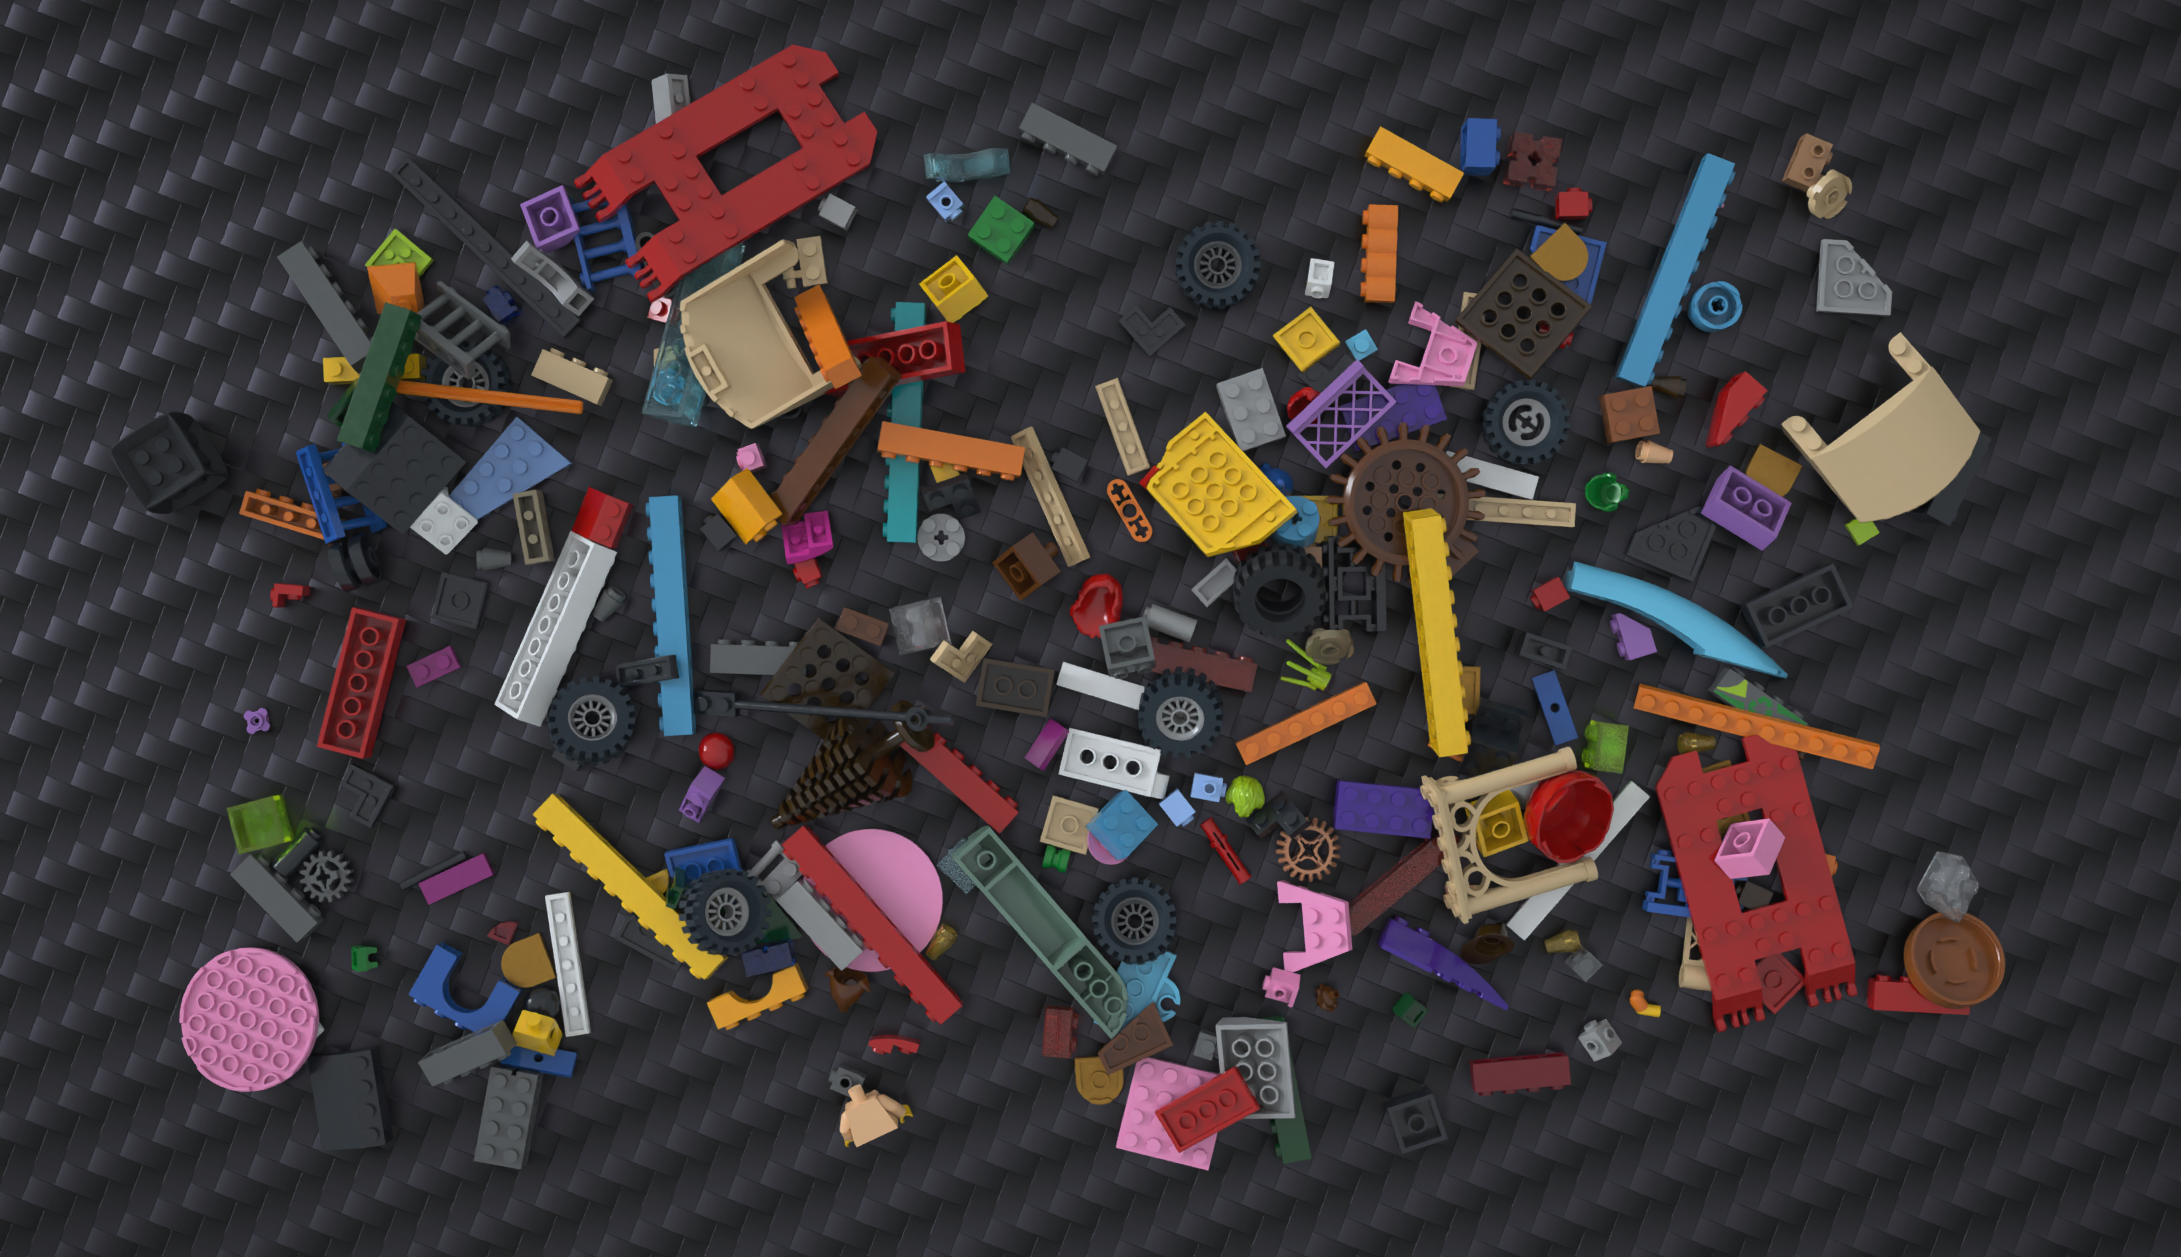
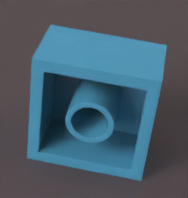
M1127 790L1117 793L1085 827L1118 861L1128 857L1153 831L1158 823Z

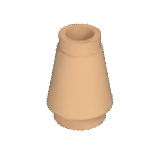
M1650 440L1639 441L1635 450V458L1640 460L1641 463L1670 464L1673 458V450Z

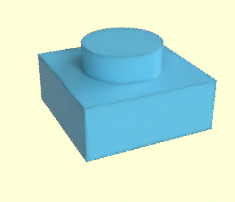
M1366 329L1345 341L1355 361L1357 359L1360 361L1378 350Z

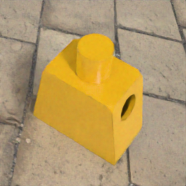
M522 1010L513 1032V1038L517 1043L516 1046L550 1056H555L563 1036L555 1019Z

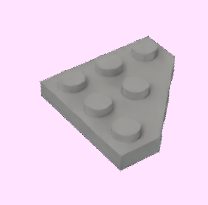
M1821 240L1816 312L1890 316L1892 291L1875 275L1876 272L1864 259H1861L1853 250L1854 247L1847 240Z

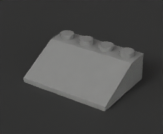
M1248 1017L1221 1018L1216 1024L1220 1074L1236 1066L1261 1107L1258 1111L1243 1119L1295 1118L1287 1022Z

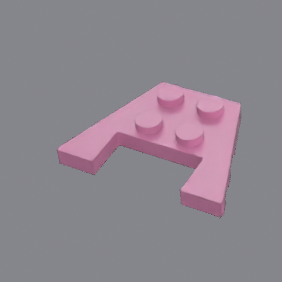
M1415 301L1408 324L1429 330L1431 335L1420 368L1396 360L1388 382L1392 384L1464 386L1478 342L1453 325L1451 327L1440 320V316L1434 312L1432 314L1423 309L1421 303Z
M1285 880L1277 882L1279 903H1302L1306 951L1284 952L1285 971L1293 973L1352 950L1348 901L1324 893H1317L1308 890L1306 887L1290 884Z

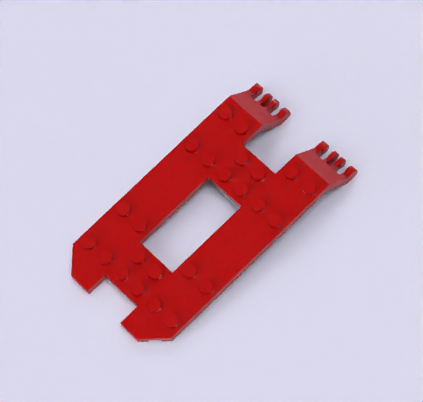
M797 45L789 46L606 152L585 174L574 180L577 189L584 188L592 181L595 182L596 186L583 193L585 201L592 199L588 202L590 209L597 208L605 201L608 202V207L598 211L595 215L599 223L614 216L633 195L654 183L679 220L678 222L655 234L636 254L625 261L630 269L636 267L644 260L648 264L645 268L638 270L634 274L636 280H640L653 272L639 283L641 288L645 289L657 280L661 284L658 288L647 293L650 302H654L666 295L685 275L870 166L877 130L865 112L844 123L820 87L839 75L838 70L826 52ZM778 111L802 149L721 196L697 158Z
M1757 734L1741 738L1747 761L1703 773L1697 751H1690L1672 756L1664 773L1655 785L1712 992L1713 1019L1718 1033L1726 1031L1727 1027L1723 1020V1015L1728 1013L1730 1014L1731 1025L1734 1028L1740 1027L1737 1011H1739L1743 1026L1749 1025L1750 1021L1746 1013L1747 1008H1753V1015L1757 1022L1765 1020L1762 1006V985L1755 960L1799 948L1805 968V995L1810 1008L1819 1004L1816 996L1817 989L1822 990V997L1826 1003L1832 1002L1829 986L1835 1001L1841 1000L1842 995L1839 990V983L1844 982L1847 996L1857 995L1855 960L1797 750L1771 744ZM1761 809L1763 819L1769 818L1785 836L1775 863L1786 900L1741 912L1733 880L1714 861L1722 844L1716 820Z

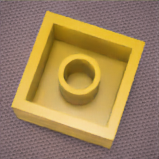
M1510 790L1501 792L1493 797L1480 814L1476 827V847L1483 857L1528 842L1519 801ZM1477 800L1470 802V804L1474 806ZM1465 807L1468 818L1471 812Z

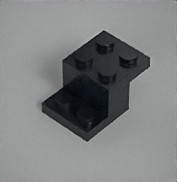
M1481 698L1467 729L1470 734L1471 745H1467L1468 753L1463 754L1457 773L1476 777L1513 766L1518 754L1519 734L1527 718V710Z

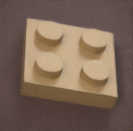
M1053 795L1040 842L1086 855L1089 830L1085 825L1098 813L1099 808Z

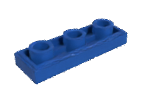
M1555 670L1531 677L1554 745L1556 746L1578 738ZM1553 703L1557 705L1555 712H1552L1550 709Z
M515 1045L510 1050L511 1055L501 1060L500 1063L502 1066L572 1078L578 1055L574 1052L557 1049L555 1056H550ZM538 1058H543L541 1062H536Z

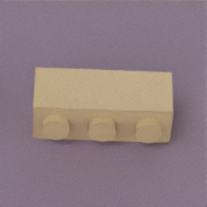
M551 348L550 352L542 349L532 376L602 406L613 381L607 378L608 372L596 367L594 371L585 368L587 363L573 357L572 361L563 358L565 353Z

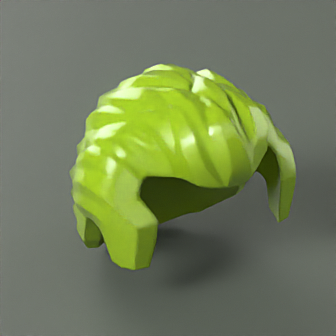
M1239 776L1232 781L1228 788L1226 802L1234 804L1235 812L1239 817H1250L1252 811L1255 808L1261 809L1265 802L1262 785L1254 777Z

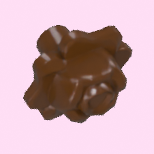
M1321 984L1316 989V1004L1322 1010L1333 1012L1334 1008L1338 1007L1337 998L1340 997L1339 991L1333 990L1331 986Z

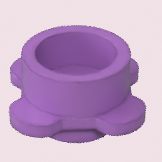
M260 708L255 712H245L244 718L247 720L248 733L254 734L259 730L268 731L270 729L268 711L266 709Z

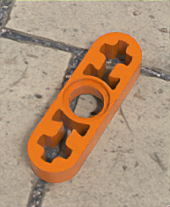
M1120 479L1111 481L1107 487V494L1131 536L1137 542L1149 540L1152 535V527L1128 485ZM1113 485H1123L1122 494L1124 498L1129 495L1131 500H1126L1118 506L1116 502L1121 501L1117 494L1112 495ZM1127 504H1133L1137 509L1136 515L1132 518H1128L1123 514V507ZM1140 515L1143 520L1138 521L1141 527L1148 528L1145 538H1142L1141 535H1135V532H1137L1135 524L1132 527L1128 524V522L1136 520Z

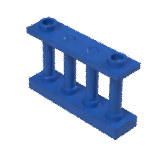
M568 195L580 227L577 213L590 210L588 202L592 199L574 203V199ZM605 201L604 203L600 204L598 207L606 206V205H609V204H608L607 201ZM628 201L613 219L581 226L580 231L574 237L583 273H580V280L582 286L587 287V290L591 292L596 291L594 282L625 274L633 275V278H635L634 274L644 268V264L641 262L632 269L628 268L625 264L592 273L589 263L591 258L619 251L627 252L628 258L638 252L635 244L637 236ZM613 228L622 230L623 238L619 242L586 250L583 236Z
M316 444L300 449L296 452L325 543H332L345 537V530L369 525L372 534L386 528V521L364 504L362 506L366 516L346 521L340 520L337 508L361 502L352 495L333 498L329 485L337 483L329 475L325 474L322 462L332 460L340 449L319 453Z

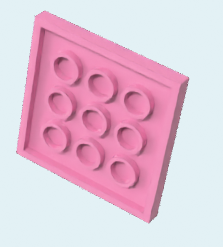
M1150 1056L1136 1062L1116 1148L1209 1170L1217 1133L1179 1153L1156 1116L1155 1111L1220 1074Z

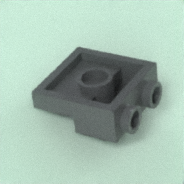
M1146 616L1099 626L1109 677L1114 676L1115 679H1123L1128 676V673L1138 671L1139 674H1147L1152 671V668L1156 667Z

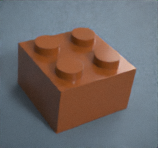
M1652 386L1605 394L1599 397L1607 444L1660 434Z

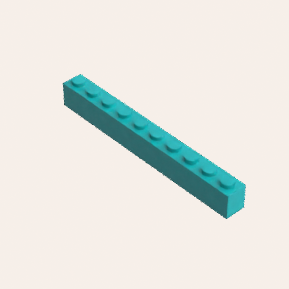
M896 302V308L891 309V322H895V331L925 326V303ZM923 381L895 386L890 393L892 394V404L888 403L887 417L891 418V423L922 428ZM896 456V459L886 458V465L890 466L889 475H885V489H889L888 499H884V513H888V522L883 523V537H887V542L917 543L920 462L919 464L906 462V457Z

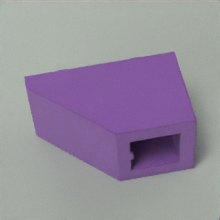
M1621 613L1611 614L1610 627L1613 634L1617 633L1619 643L1616 645L1621 657L1624 656L1625 660H1632L1657 652L1649 628Z
M704 766L691 783L679 811L699 823L718 794L725 778Z

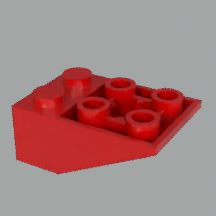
M1746 371L1733 376L1718 393L1705 444L1707 448L1718 447L1721 444L1725 445L1733 436L1731 431L1737 426H1742L1749 418L1747 413L1753 408H1758L1765 400L1763 395L1768 390Z

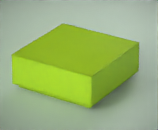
M1855 518L1845 525L1856 545H1861L1880 533L1873 521L1860 523Z

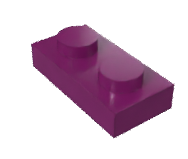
M448 646L408 665L407 668L416 688L460 669L462 666L453 647Z

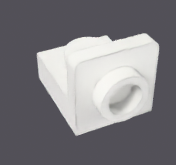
M1311 258L1305 295L1314 298L1329 297L1334 262Z

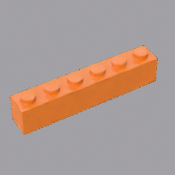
M820 284L794 297L797 303V307L794 310L800 319L799 322L805 331L804 334L810 343V348L815 355V360L826 383L831 381L834 388L837 389L862 376Z
M882 421L877 452L882 453L881 457L896 459V456L906 457L905 461L919 464L920 460L929 461V466L943 468L944 464L951 465L955 471L967 472V469L977 470L976 474L990 477L991 473L1000 474V479L1014 481L1015 477L1019 478L1021 475L1025 447Z
M1362 682L1236 741L1235 744L1245 765H1248L1376 705V701L1367 682Z

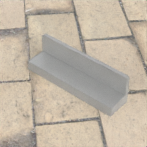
M665 74L652 80L656 123L690 104L687 75Z

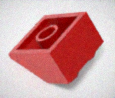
M589 487L571 531L616 549L634 505Z

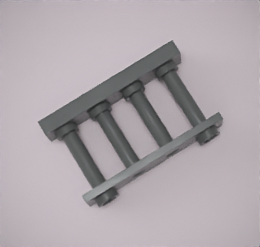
M439 281L436 283L438 298L417 313L422 318L420 329L416 332L414 339L469 380L476 375L474 363L475 359L496 343H499L507 350L511 347L510 332L504 325H499L457 294L453 287ZM445 304L454 310L435 326H429L424 322L426 318ZM462 317L472 323L452 339H446L441 335L443 331ZM479 330L489 336L469 352H464L458 348L460 344Z

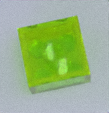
M1591 720L1590 725L1586 726L1585 738L1588 739L1587 749L1584 748L1582 754V762L1585 763V767L1597 771L1623 774L1629 726Z
M282 794L226 808L238 854L294 840Z

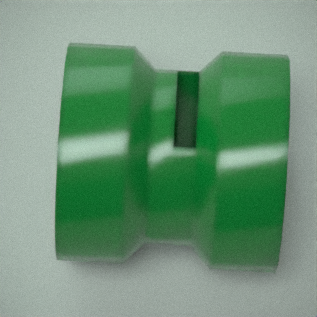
M1048 844L1042 868L1050 869L1054 867L1058 872L1065 873L1071 850H1056L1055 846Z

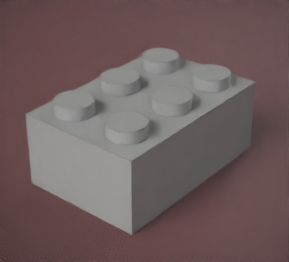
M1263 368L1217 383L1216 388L1234 441L1243 452L1286 437Z

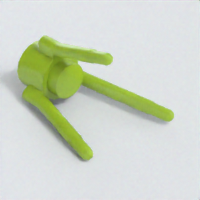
M1287 639L1286 643L1316 668L1313 667L1310 671L1298 664L1287 661L1288 666L1308 675L1307 680L1310 682L1282 676L1281 680L1305 686L1314 691L1317 688L1324 690L1331 678V673L1326 671L1327 667L1313 662L1311 656L1308 658L1303 649L1290 639Z

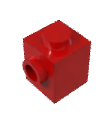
M1568 188L1567 192H1559L1555 196V217L1558 220L1585 219L1592 212V198H1588V191L1581 192V188Z

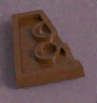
M1154 1001L1146 1006L1098 1051L1107 1075L1173 1046Z

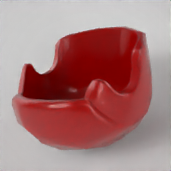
M718 732L707 734L699 743L700 760L709 769L719 771L728 768L734 761V744L725 734Z

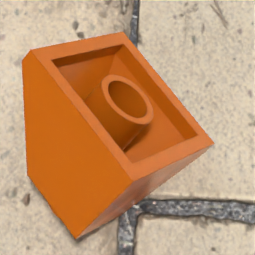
M416 262L367 267L378 314H382L385 302L402 308L405 307L415 313H418L425 307Z

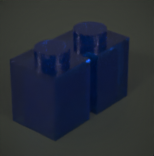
M791 939L772 943L768 947L764 945L747 949L746 952L741 953L747 977L791 967L797 962Z

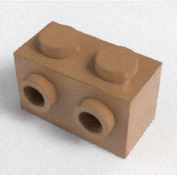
M1807 133L1800 137L1781 182L1807 192L1812 185H1816L1823 177L1821 174L1822 169L1829 164L1833 153L1830 152L1833 144Z

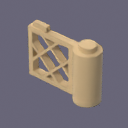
M1687 917L1683 960L1679 971V986L1682 988L1711 991L1702 957L1698 961L1689 959L1690 949L1696 944L1698 945V942L1692 932V920L1690 917Z

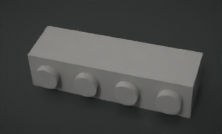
M799 879L776 901L842 971L864 951L865 948L862 946L864 943L858 934H851L846 928L848 925L841 916L838 915L836 917L830 911L832 907L824 898L819 899L813 893L815 888L807 880L803 882Z

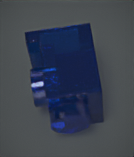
M498 285L487 290V295L482 298L496 320L503 325L523 312L521 307L513 305L515 300L509 291L506 290L504 292Z

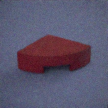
M502 922L491 929L487 937L506 945H511L519 922Z

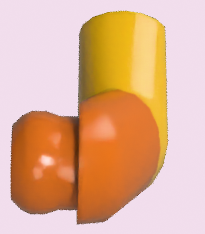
M1636 989L1631 992L1630 1004L1638 1014L1652 1017L1660 1016L1661 1006L1648 1004L1644 998L1643 991Z

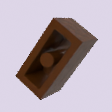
M844 607L836 630L883 646L891 623Z

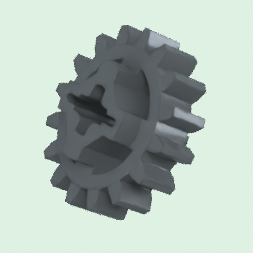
M323 850L319 851V856L312 854L310 856L311 861H304L303 864L307 869L300 870V873L305 875V878L300 880V883L307 884L303 891H311V899L319 896V902H324L326 898L329 902L335 901V896L338 899L344 897L342 891H350L347 883L354 882V879L349 877V874L353 873L354 869L347 868L350 861L343 862V854L335 857L334 850L329 851L328 854ZM332 862L335 863L339 867V869L333 866ZM317 865V870H316V872L313 874V870H314L315 866ZM324 874H330V878H324ZM341 878V882L337 887V882Z

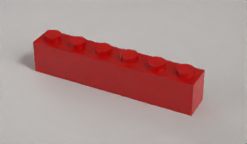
M938 732L933 734L935 744L928 752H918L905 741L900 744L904 750L999 834L1019 813V810L1016 808L1019 804L1010 796L1006 798L999 793L1001 788L992 780L988 782L981 777L983 772L974 764L971 766L963 761L965 756L956 748L953 750L949 749L945 745L947 740Z

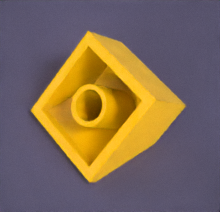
M957 255L919 283L943 317L952 323L961 319L963 315L988 297L977 279Z

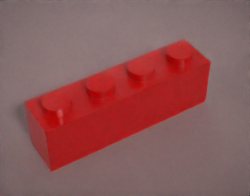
M1876 974V978H1868L1867 1007L1873 1010L1970 1015V1007L1965 1009H1949L1929 1001L1919 993L1908 976L1903 975L1900 976V979H1891L1890 975Z

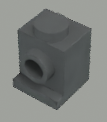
M1582 945L1576 948L1564 960L1585 982L1603 966Z
M1202 1029L1199 1033L1193 1055L1210 1061L1213 1058L1218 1059L1216 1033Z
M840 1064L838 1070L833 1068L828 1080V1082L832 1083L830 1089L850 1097L848 1090L858 1084L862 1087L867 1074ZM844 1078L848 1079L850 1085H842L841 1080Z

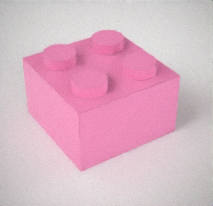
M1769 818L1730 824L1714 861L1730 879L1769 875L1785 836Z

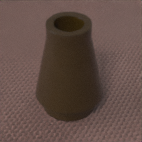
M1030 197L1021 212L1031 221L1052 228L1058 219V216L1038 198L1035 200Z
M1654 376L1651 383L1652 390L1677 399V397L1684 398L1687 379L1681 378L1682 376Z

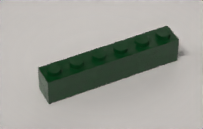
M385 302L337 441L372 453L375 452L376 447L380 443L383 426L388 420L391 403L396 397L397 386L404 374V366L408 355L412 351L416 332L420 329L421 315L409 309Z
M1283 1014L1260 1018L1285 1022ZM1291 1051L1290 1058L1296 1117L1274 1118V1120H1270L1272 1135L1277 1134L1279 1142L1274 1144L1277 1158L1282 1157L1283 1164L1312 1159Z

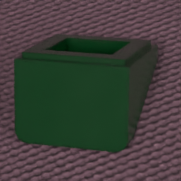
M1408 992L1404 993L1392 1008L1396 1015L1413 1028L1418 1025L1429 1011Z

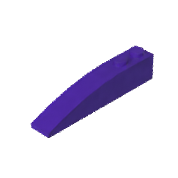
M1396 916L1395 919L1388 917L1376 941L1382 949L1429 973L1433 971L1440 978L1448 982L1453 981L1460 988L1470 993L1474 992L1480 998L1504 1010L1508 1009L1509 1006L1491 985L1455 953L1430 938V932L1421 927H1418L1416 930L1409 927L1410 922L1399 916Z

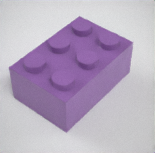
M1730 465L1716 479L1701 514L1763 551L1777 538L1792 503Z

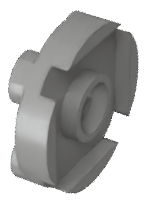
M935 514L924 520L920 526L917 535L918 545L923 554L930 559L940 562L949 561L963 549L965 531L959 521L952 516ZM939 531H943L944 535H948V540H944L942 545H939V541L935 540V535H939Z

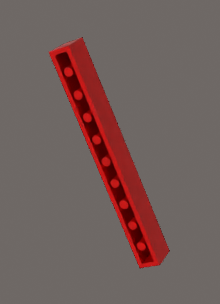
M807 824L803 825L782 844L785 848L783 853L791 861L795 859L800 865L798 869L807 879L811 878L816 883L814 887L822 897L826 895L832 901L830 906L838 915L842 913L848 919L846 922L848 927L854 933L858 931L863 936L862 942L870 951L874 949L878 953L879 962L886 969L890 967L893 970L895 980L902 987L904 985L908 987L911 991L909 994L918 1005L920 1003L924 1005L927 1009L925 1011L926 1015L934 1023L938 1021L941 1025L963 1005V1001Z

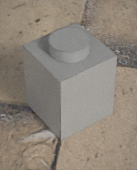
M829 194L828 198L824 197L818 208L821 219L846 232L858 211L855 206L832 194Z

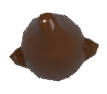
M835 966L824 974L825 977H829L831 996L839 1010L843 1013L848 1012L849 1008L861 998L865 990L871 992L868 977L863 971L847 967L841 971Z

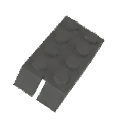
M500 1062L491 1066L474 1161L515 1169H522L528 1163L544 1073L524 1069L518 1070V1068L502 1066Z

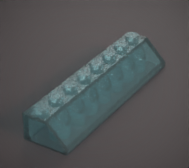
M742 243L737 244L685 275L677 283L641 413L677 425L697 427L706 391L696 378L684 348L686 346L680 329V325H682L680 304L685 298L740 266L746 247Z

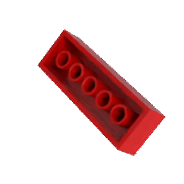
M945 321L847 341L853 356L857 357L861 364L870 357H883L902 375L896 386L965 373L960 324ZM849 383L837 389L833 387L826 391L825 394L844 396L849 389Z
M352 607L317 747L362 759L372 756L406 619L361 607Z

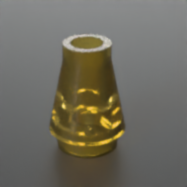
M1685 732L1683 735H1679L1677 745L1681 754L1694 750L1700 753L1714 750L1716 741L1713 735L1707 736Z
M946 924L937 927L925 952L926 955L933 960H937L956 942L957 932Z
M1569 929L1545 940L1548 954L1576 952L1577 949L1582 948L1577 930L1571 931Z

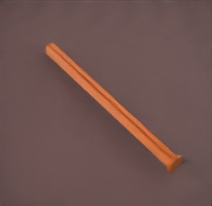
M402 380L399 381L396 389L399 394L582 414L583 402L578 400Z

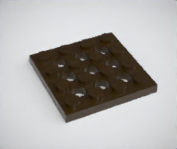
M1516 249L1455 319V323L1531 380L1590 312L1592 305ZM1517 277H1522L1526 280L1527 284L1524 287H1517L1514 285L1513 280ZM1540 291L1545 294L1546 298L1538 302L1532 298V294ZM1508 295L1511 298V303L1502 305L1499 303L1498 297ZM1561 306L1565 313L1561 316H1555L1552 314L1551 308ZM1526 309L1530 312V317L1528 319H1520L1517 316V311ZM1487 312H1491L1496 316V320L1488 323L1483 320L1482 316ZM1538 324H1546L1549 327V331L1545 334L1538 333L1536 331ZM1504 327H1511L1514 329L1515 334L1512 337H1505L1501 330ZM1524 341H1529L1534 345V349L1530 352H1525L1521 349L1520 344Z
M818 617L760 694L768 701L775 703L807 705L809 698L818 697L820 700L818 706L868 709L895 673ZM822 645L830 647V652L825 657H820L817 654L818 648ZM843 658L847 659L849 662L848 667L844 670H838L836 668L837 661ZM807 664L815 666V672L810 676L803 674V668ZM859 672H865L867 674L866 681L861 684L856 683L855 676ZM825 678L834 679V685L830 689L822 688V681ZM793 683L801 685V690L796 695L788 693V688ZM845 691H850L853 694L852 699L846 703L840 700L841 694ZM787 713L824 740L840 718L837 717L834 721H827L826 716Z

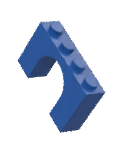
M444 942L437 944L408 994L414 998L413 1001L418 1005L424 1007L427 1005L433 1008L434 1013L442 1018L448 1017L454 1020V1024L463 1030L469 1029L475 1032L502 1019L506 1023L525 988L513 985L504 977L498 981L482 1008H463L452 999L449 992V979L463 953Z

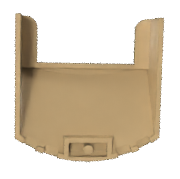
M784 239L682 300L680 304V311H682V325H680V329L686 346L684 349L696 378L710 398L725 410L730 417L735 418L752 429L825 394L826 391L834 387L831 381L826 383L820 371L814 373L765 285L768 281L795 266L799 260V252L794 242ZM853 356L859 370L861 371L862 364L857 357Z
M1901 332L1889 342V352L1913 380L1906 387L1828 446L1803 417L1792 416L1781 424L1784 434L1860 523L1893 518L1902 513L1910 512L1937 496L1957 477L1960 470L1969 460L1980 434L1978 427L1933 366L1931 367Z

